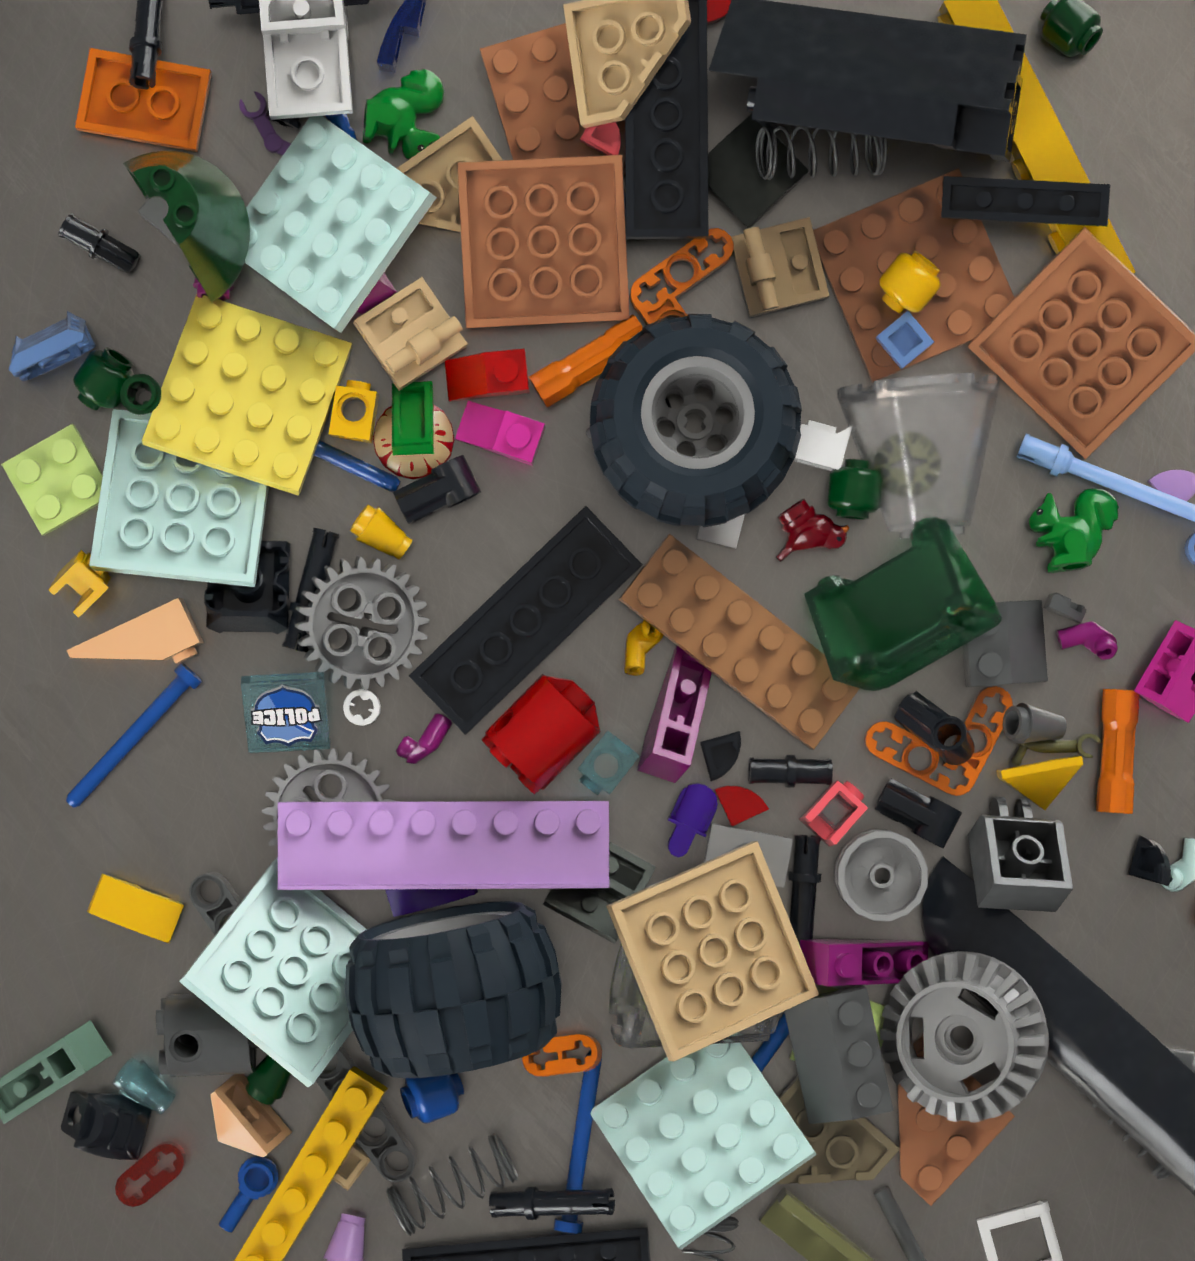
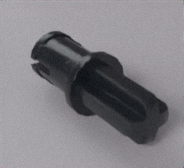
M72 213L66 217L60 227L59 237L65 238L88 251L89 257L92 259L97 256L125 273H129L134 269L139 259V253L136 250L109 236L107 229L104 228L100 231L75 217Z

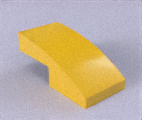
M102 873L87 912L127 929L169 943L184 905L181 902L144 890L138 885Z

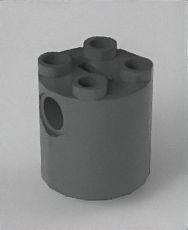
M194 993L168 995L166 998L161 999V1010H156L157 1035H164V1050L159 1051V1071L161 1075L189 1077L255 1072L257 1048L259 1047Z

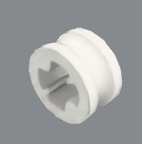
M358 689L347 695L343 711L349 722L365 726L373 723L378 718L381 704L375 693L369 690ZM357 696H360L363 700L371 699L373 702V709H368L372 714L366 719L361 714L355 716L352 714L351 706H356L352 701Z

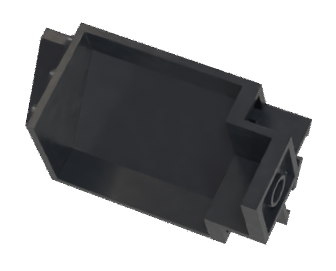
M731 0L709 71L758 78L757 87L751 86L749 89L747 111L753 112L752 120L762 126H769L773 130L777 127V123L934 144L939 148L988 154L993 160L1010 162L1023 82L1021 69L1027 34L766 0Z

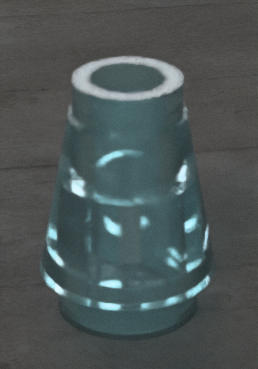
M133 1057L125 1063L112 1082L113 1085L119 1088L118 1094L153 1111L155 1110L160 1115L166 1111L176 1096L144 1060L138 1062Z

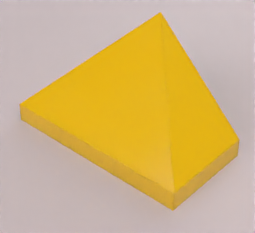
M1075 755L996 770L997 778L1043 810H1046L1081 768L1083 758L1082 756Z

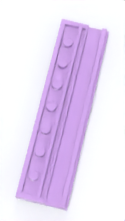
M609 801L278 802L277 890L609 888Z

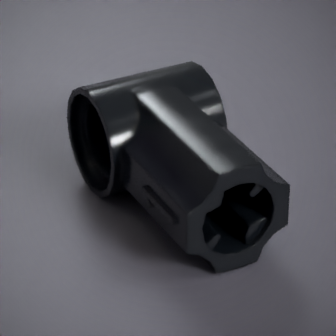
M461 455L433 468L431 474L394 491L393 494L407 523L410 524L445 506L450 508L478 495L481 493V490L464 455Z
M917 691L907 695L898 705L897 713L894 716L896 722L938 752L944 762L950 765H960L971 758L974 753V741L961 719L948 715ZM954 735L961 736L959 742L955 745H944L949 737Z
M892 778L884 786L874 807L875 810L886 817L911 828L912 833L943 849L962 815V812L932 796L928 798Z

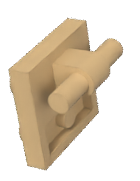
M810 217L760 229L759 226L743 230V234L731 236L734 243L733 254L749 318L829 298Z
M423 277L355 319L353 323L399 391L456 355L468 345L460 333L463 330L460 322L455 316L449 317Z

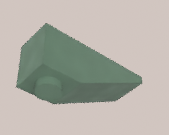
M91 1020L0 1078V1119L4 1124L112 1055Z

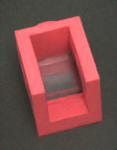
M837 780L826 789L799 820L814 834L820 836L821 840L830 847L840 841L868 807L861 802L865 798L864 795L848 781L842 784Z

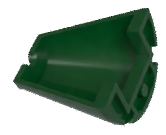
M156 151L139 155L124 162L123 164L146 199L159 197L167 202L169 206L168 213L163 221L189 262L191 271L213 303L238 278L245 264L249 248L250 222L246 206L238 189L215 165L198 156L184 152Z

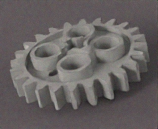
M356 556L354 567L351 568L345 559H340L339 572L336 573L331 567L325 566L324 569L327 576L325 581L314 576L311 578L317 587L315 593L302 591L304 597L310 602L308 606L296 607L297 611L306 615V620L295 623V627L306 631L307 635L301 637L297 642L300 646H311V649L304 656L307 661L320 659L315 667L317 673L322 674L329 668L331 669L328 677L330 682L335 684L343 675L344 686L348 689H351L355 680L358 679L360 687L368 690L370 678H373L380 687H384V674L388 673L394 679H400L396 667L401 664L411 669L413 666L407 658L409 653L415 655L422 654L421 650L414 643L415 640H425L428 638L426 634L418 631V626L428 623L429 618L418 615L417 611L423 609L427 604L423 600H413V597L419 592L420 588L416 585L405 587L409 579L407 573L403 572L394 578L396 565L389 563L381 571L380 559L373 557L369 567H366L364 558ZM346 588H353L356 593L354 605L348 609H341L338 605L339 593ZM385 597H392L395 601L394 612L386 618H381L377 612L379 602ZM332 612L355 619H362L365 615V618L374 623L396 626L397 631L395 633H388L370 627H362L360 631L359 628L350 623L328 620L327 615ZM344 628L347 633L346 643L341 648L331 649L328 643L330 633L335 629ZM376 637H383L386 641L384 653L378 657H371L368 652L369 643Z
M331 748L328 759L324 760L322 753L317 749L314 750L313 762L311 763L301 754L298 756L300 768L295 769L290 764H285L284 769L289 777L284 779L275 776L272 780L280 788L279 791H270L265 794V796L274 801V806L262 809V813L273 816V822L264 825L263 830H275L277 835L268 844L269 846L278 845V802H314L304 792L306 786H309L315 792L321 802L395 801L383 799L381 795L388 790L390 785L383 784L377 786L375 780L379 777L380 770L367 774L365 769L368 760L363 759L357 765L352 764L353 752L351 751L345 755L343 760H338L336 748ZM327 774L336 775L342 782L340 794L333 798L327 797L321 790V780Z

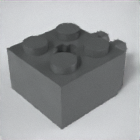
M1005 797L993 798L990 805V815H981L968 834L978 908L1056 912L1073 890L1063 823L1060 820L1033 818L1030 801L1024 798L1017 799L1014 806L1015 817H1009Z

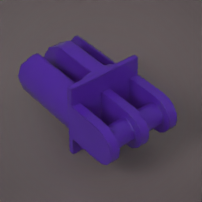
M695 783L685 787L678 795L673 809L667 818L668 821L676 824L668 841V850L675 857L686 855L696 834L706 837V833L718 806L717 797L713 790L704 784Z

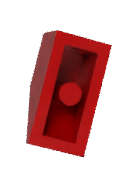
M525 348L483 352L445 361L449 402L530 394Z

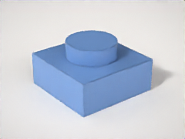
M909 311L905 312L875 338L901 370L934 343Z

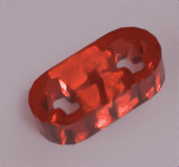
M171 1141L156 1145L117 1179L115 1190L118 1199L124 1205L130 1207L146 1203L182 1172L186 1164V1154L183 1148ZM162 1151L165 1155L173 1152L177 1157L173 1162L176 1169L172 1171L169 1167H165L156 1174L152 1168L161 1159L158 1152ZM146 1174L150 1180L141 1188L144 1195L141 1197L137 1193H133L131 1196L128 1195L125 1191L129 1186L126 1179L130 1177L133 1181H136Z

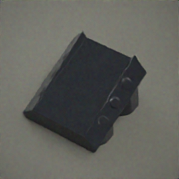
M261 541L255 587L207 582V589L204 594L207 628L218 633L234 631L273 632L275 634L288 629L289 542Z

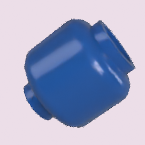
M458 1073L435 1077L406 1078L405 1086L400 1088V1093L410 1118L417 1117L422 1123L428 1124L454 1114L459 1108V1096L464 1094V1088Z

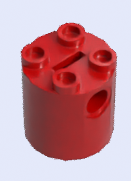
M542 674L485 731L486 735L481 740L490 749V753L504 767L507 768L509 766L518 775L517 778L535 795L540 789L544 790L601 731L595 702L572 679Z

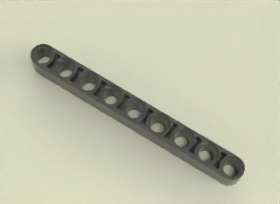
M208 872L198 876L189 888V897L214 935L223 926L225 916L232 914L242 901L229 881L217 872ZM205 880H212L218 884L220 896L216 902H207L201 897L200 886ZM343 1045L336 1053L338 1058L337 1067L332 1070H323L316 1080L329 1101L332 1100L348 1071L353 1066L357 1067ZM380 1101L371 1117H376L384 1123L385 1133L380 1137H370L363 1129L357 1141L386 1180L402 1182L413 1173L417 1162V1154L382 1101ZM393 1151L402 1152L407 1156L409 1166L402 1171L392 1170L386 1162L387 1155Z

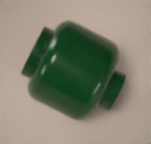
M1052 0L1047 4L1040 16V19L1044 21L1041 30L1042 37L1068 57L1076 56L1079 53L1082 55L1089 53L1103 33V29L1100 27L1101 16L1082 0Z
M105 347L104 351H91L73 378V383L80 392L78 399L93 410H99L100 407L116 408L121 402L120 390L123 383L130 376L134 375L131 370L133 366L131 361L120 352L109 347Z
M845 459L844 467H841L839 470L833 469L829 474L827 504L831 509L837 511L836 517L859 520L869 519V513L876 512L880 507L882 475L876 470L869 469V461L858 459Z

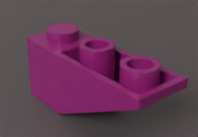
M871 939L800 940L801 950L815 984L824 986L899 983L904 977L903 975L910 969L928 959L929 946L927 941Z

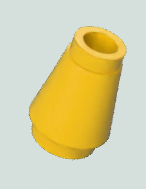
M369 504L364 507L349 530L357 536L355 540L390 556H394L398 560L405 554L413 541L406 536L407 534L379 506L375 509Z

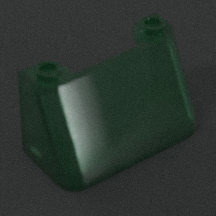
M935 516L918 521L914 526L915 529L909 534L911 544L913 545L911 548L855 581L841 578L839 575L827 576L821 579L815 588L804 594L834 681L869 691L888 688L988 632L1002 621L996 601L947 521Z

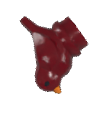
M805 499L793 504L777 517L782 523L781 528L788 533L785 546L776 556L780 562L790 553L797 550L821 547L839 549L847 540L848 525L840 526L834 524L831 518L825 514H816L812 505L809 506Z

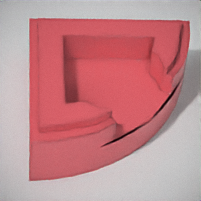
M617 122L588 127L581 136L580 142L603 155H619L621 147L619 126Z

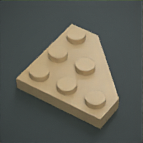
M581 0L563 4L580 125L588 128L625 120L691 24L688 0Z
M472 116L396 169L437 197L419 222L420 225L461 232L457 163L499 161L503 159L474 116Z

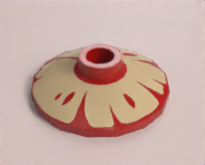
M434 405V454L393 456L392 406L385 409L376 422L373 435L375 453L383 466L396 476L412 480L431 474L433 468L447 462L452 454L455 441L451 422L444 411Z

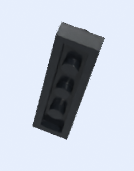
M944 176L941 218L1108 227L1111 185Z

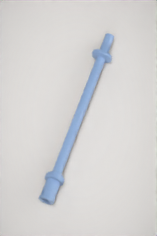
M1025 434L1016 458H1021L1050 470L1049 474L1057 477L1058 474L1063 475L1068 472L1195 522V504L1077 459L1071 451H1068L1069 446L1061 444L1058 447L1032 437L1030 434Z

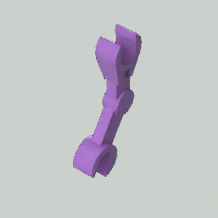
M254 92L261 103L259 110L256 112L247 111L244 102L240 99L239 107L242 114L254 121L264 140L266 149L271 153L283 156L291 143L281 139L276 134L269 119L265 117L267 112L265 98L260 93Z

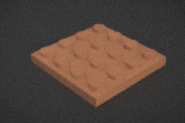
M566 23L480 48L513 160L603 155L580 142V138L586 128L580 125ZM625 120L617 121L621 134L619 155H622L624 178L626 177Z
M622 155L457 163L466 328L628 320L630 318Z
M959 168L813 230L823 271L871 383L972 341L1014 298L982 221L941 218L944 176L963 177ZM914 251H917L940 270L937 275L941 283L940 289L922 311L917 313L910 312L934 343L901 370L875 338L908 310L904 309L899 314L881 299L885 292L880 286L879 279L897 255L900 253L912 255Z
M1084 227L968 344V348L1086 460L1195 352V332Z

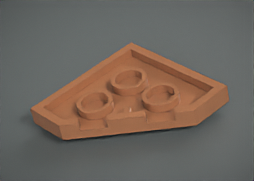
M922 1031L913 1041L917 1057L924 1058V1037ZM972 1075L963 1079L968 1091H974L982 1086ZM900 1084L897 1085L900 1148L899 1176L932 1206L1015 1116L1010 1111H1007L998 1117L985 1119L980 1122L949 1121L947 1117L938 1114L932 1115L926 1112L925 1107L918 1102L913 1103L906 1096L908 1093Z

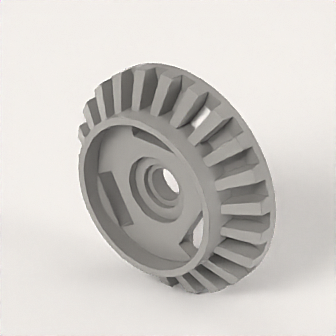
M956 951L936 955L921 962L903 975L904 977L891 991L889 1002L884 1007L882 1014L884 1023L883 1028L880 1030V1040L884 1041L885 1052L883 1057L885 1063H889L893 1072V1080L897 1085L900 1084L908 1093L906 1096L913 1103L918 1102L926 1108L925 1111L932 1115L938 1114L947 1117L949 1121L958 1122L961 1120L970 1121V1123L998 1117L1023 1101L1034 1089L1042 1075L1049 1048V1032L1043 1008L1037 995L1026 980L1004 962L985 954L969 951ZM964 989L973 991L989 1001L998 1011L996 1017L991 1016L962 998L961 995ZM914 1017L923 1018L924 1058L917 1057L913 1045L912 1026ZM957 1026H965L972 1032L974 1040L970 1048H961L954 1042L953 1032ZM995 1062L1001 1073L999 1077L974 1091H968L963 1079Z

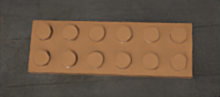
M671 534L666 536L618 599L811 750L816 748L863 685Z

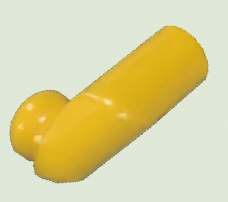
M645 620L633 628L626 638L624 671L629 675L638 676L644 673L646 654L663 638V634Z

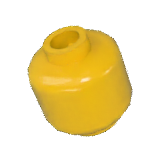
M914 251L912 255L900 253L879 279L880 286L885 292L881 299L899 314L904 309L915 313L920 312L940 289L941 283L937 277L940 270L917 251Z

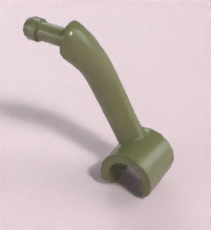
M1082 734L1076 740H1046L1020 744L1011 763L1017 766L1021 765L1027 749L1040 753L1077 752L1082 757L1093 758L1091 754L1083 751L1082 742L1086 738H1091L1097 743H1101V741L1094 734Z

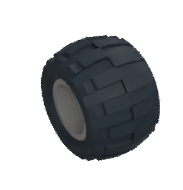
M687 314L686 317L670 320L663 318L644 326L631 339L623 341L609 357L595 385L590 407V432L594 455L603 475L607 477L618 492V495L635 510L639 509L656 518L659 522L674 526L691 525L703 526L704 528L725 524L729 520L745 513H750L765 502L784 480L796 457L801 438L802 408L798 387L794 386L787 370L788 365L774 347H769L755 335L754 330L735 320L731 323L712 318L711 314ZM700 387H706L711 391L712 398L708 402H700L695 397V391ZM670 394H678L683 399V405L678 409H672L667 406L666 397ZM720 409H727L732 414V421L728 424H721L716 420L715 413ZM698 415L704 419L701 425L703 431L691 433L685 428L688 423L686 417ZM662 422H668L674 427V434L670 437H664L659 433L657 426ZM717 437L722 440L724 448L720 451H710L706 443L708 439ZM682 444H689L694 448L695 455L693 457L678 453L677 449Z
M500 901L469 904L399 918L363 931L349 947L351 959L346 965L345 997L351 1027L361 1050L370 1056L371 1066L386 1076L395 1078H424L491 1067L534 1053L545 1047L557 1034L555 1018L560 1016L562 983L556 951L545 926L537 922L535 910L520 902Z

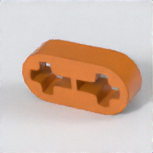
M575 1034L553 1037L543 1047V1051L546 1053H557L558 1060L545 1062V1069L542 1070L541 1064L534 1063L533 1057L540 1054V1050L522 1057L525 1069L534 1076L549 1077L586 1072L599 1065L602 1058V1048L596 1038L590 1035ZM581 1041L584 1047L591 1048V1055L585 1057V1064L583 1065L579 1058H567L566 1051L579 1049V1042Z

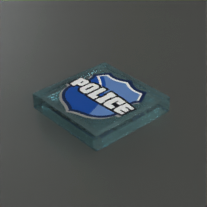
M324 672L241 677L249 753L330 749L331 736Z

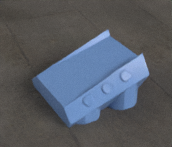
M67 311L65 319L24 339L16 336L8 370L12 372L14 377H19L21 381H27L96 347V344L85 324L86 321Z

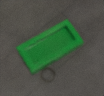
M432 381L412 382L400 391L392 383L393 456L434 454Z

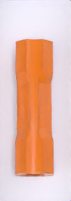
M634 314L629 316L628 320H622L607 329L603 335L565 358L554 361L529 376L532 385L547 408L573 393L577 387L601 374L609 357L622 342L628 341L642 330L643 327Z
M1103 689L1101 769L1097 785L1096 811L1133 814L1135 731L1138 723L1140 695L1134 690Z

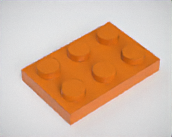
M90 48L75 125L78 131L198 152L212 77L210 69L157 60L156 85L153 88L149 86V89H138L129 83L132 55Z

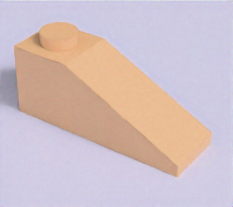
M177 598L66 651L70 658L169 660L173 658L175 664H178L197 655L195 647L204 642L184 599Z

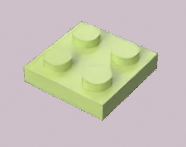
M74 424L65 427L1 464L43 536L99 504L103 474Z

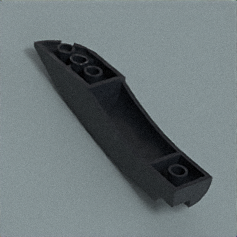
M942 856L929 875L928 887L922 898L924 925L922 928L932 954L936 956L956 951L981 953L1004 962L1019 973L1037 995L1045 1014L1049 1032V1048L1046 1061L1113 1119L1195 1196V1073L1115 1000L1009 909L978 908L974 881ZM966 989L996 1017L998 1011L989 1001L977 993Z

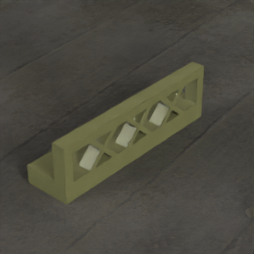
M785 1187L759 1218L763 1225L808 1261H876Z

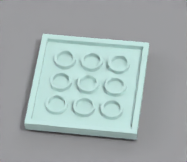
M323 116L310 117L246 207L250 222V241L245 263L332 328L342 333L437 197Z
M113 409L90 557V568L94 571L255 587L269 486L144 446L142 438L152 413L137 415L127 410Z
M277 857L179 982L306 1087L314 1084L353 1031L345 997L346 965L351 959L349 949L351 943L360 933L367 929L320 890H277Z
M735 1034L674 1062L669 1061L667 1057L595 1106L590 1113L679 1249H683L817 1155Z

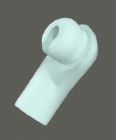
M1184 838L1182 858L1170 865L1169 886L1161 884L1171 892L1181 891L1195 881L1194 838Z

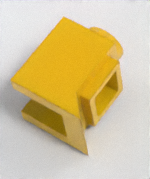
M82 550L58 572L48 591L55 595L66 583L81 596L73 611L78 618L109 588L107 585L111 579V576L108 575L109 572L91 569L89 566L91 554L89 552L85 554Z

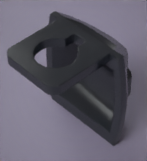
M72 1091L69 1095L61 1123V1130L75 1139V1148L84 1152L110 1159L138 1160L153 1105L125 1095L89 1093L88 1097H85L78 1092ZM78 1106L81 1119L79 1123L76 1122L73 1125L74 1111Z

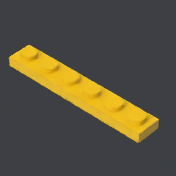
M355 1066L348 1071L234 1261L285 1260L387 1092L388 1088Z

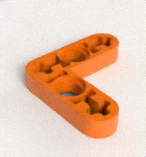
M711 228L709 229L708 239H693L633 283L630 301L646 325L663 318L687 316L676 299L723 267L730 260L734 250L731 236L725 230ZM712 239L715 243L722 240L725 243L722 248L723 256L718 257L715 253L709 255L703 260V264L708 268L701 270L697 258L689 252L695 249L697 256H700L708 248L707 240ZM686 261L692 266L694 274L689 281L678 282L672 278L670 268L675 262ZM662 272L666 284L675 291L668 294L665 286L657 292L655 297L657 303L653 305L648 300L643 303L639 301L642 294L640 287L645 285L649 290L656 287L661 282V279L656 275Z
M997 686L986 687L976 695L963 723L968 731L971 729L982 731L986 737V744L981 751L973 753L971 758L963 764L950 765L946 762L942 764V766L949 770H956L958 766L964 768L962 775L967 778L964 785L957 784L954 789L948 786L950 779L941 773H937L936 781L929 778V775L938 766L940 756L938 752L914 734L893 723L882 721L871 725L864 737L865 746L875 757L947 794L955 796L964 795L974 786L1003 730V717L1006 710L1013 706L1012 698L1009 692ZM997 693L1001 696L999 703L1004 706L1002 712L994 711L988 721L996 723L992 732L986 725L972 722L975 713L980 718L984 717L988 707L983 703V699L985 697L992 698ZM885 728L891 731L889 738L899 744H902L903 736L910 739V742L902 750L900 762L893 759V756L898 751L890 747H884L881 751L876 749L877 741L872 738L875 731L882 733ZM960 735L955 736L951 746L959 742ZM915 747H925L931 754L930 765L924 770H915L909 764V753Z

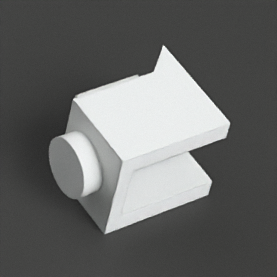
M808 420L807 425L801 424V438L794 462L827 471L839 470L843 462L852 426L839 433H835L837 427Z

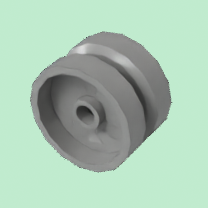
M869 829L854 835L841 848L834 863V882L840 898L855 913L872 921H893L908 915L921 903L928 887V867L922 852L910 839L887 829ZM879 868H884V870L888 871V881L876 882L874 878L875 871Z

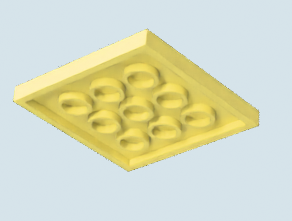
M196 294L161 387V400L152 411L142 443L144 446L299 496L331 409L336 385L339 386L349 359L352 343L219 299L212 303L208 296L203 295L200 298Z

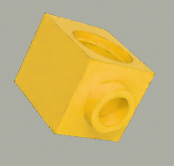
M347 380L346 387L336 385L329 427V435L331 437L372 443L379 394L376 391H370V383ZM352 400H360L366 406L365 415L358 421H349L344 416V408Z

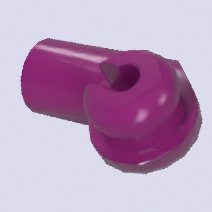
M1090 621L1056 630L1058 642L1062 650L1082 644L1103 660H1109L1117 653L1116 638L1112 633L1095 622Z
M435 713L418 742L414 741L410 736H405L396 749L397 755L405 758L406 763L417 764L438 749L452 726L451 720L442 714Z

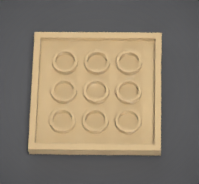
M758 841L750 842L606 906L669 1061L674 1062L819 995Z

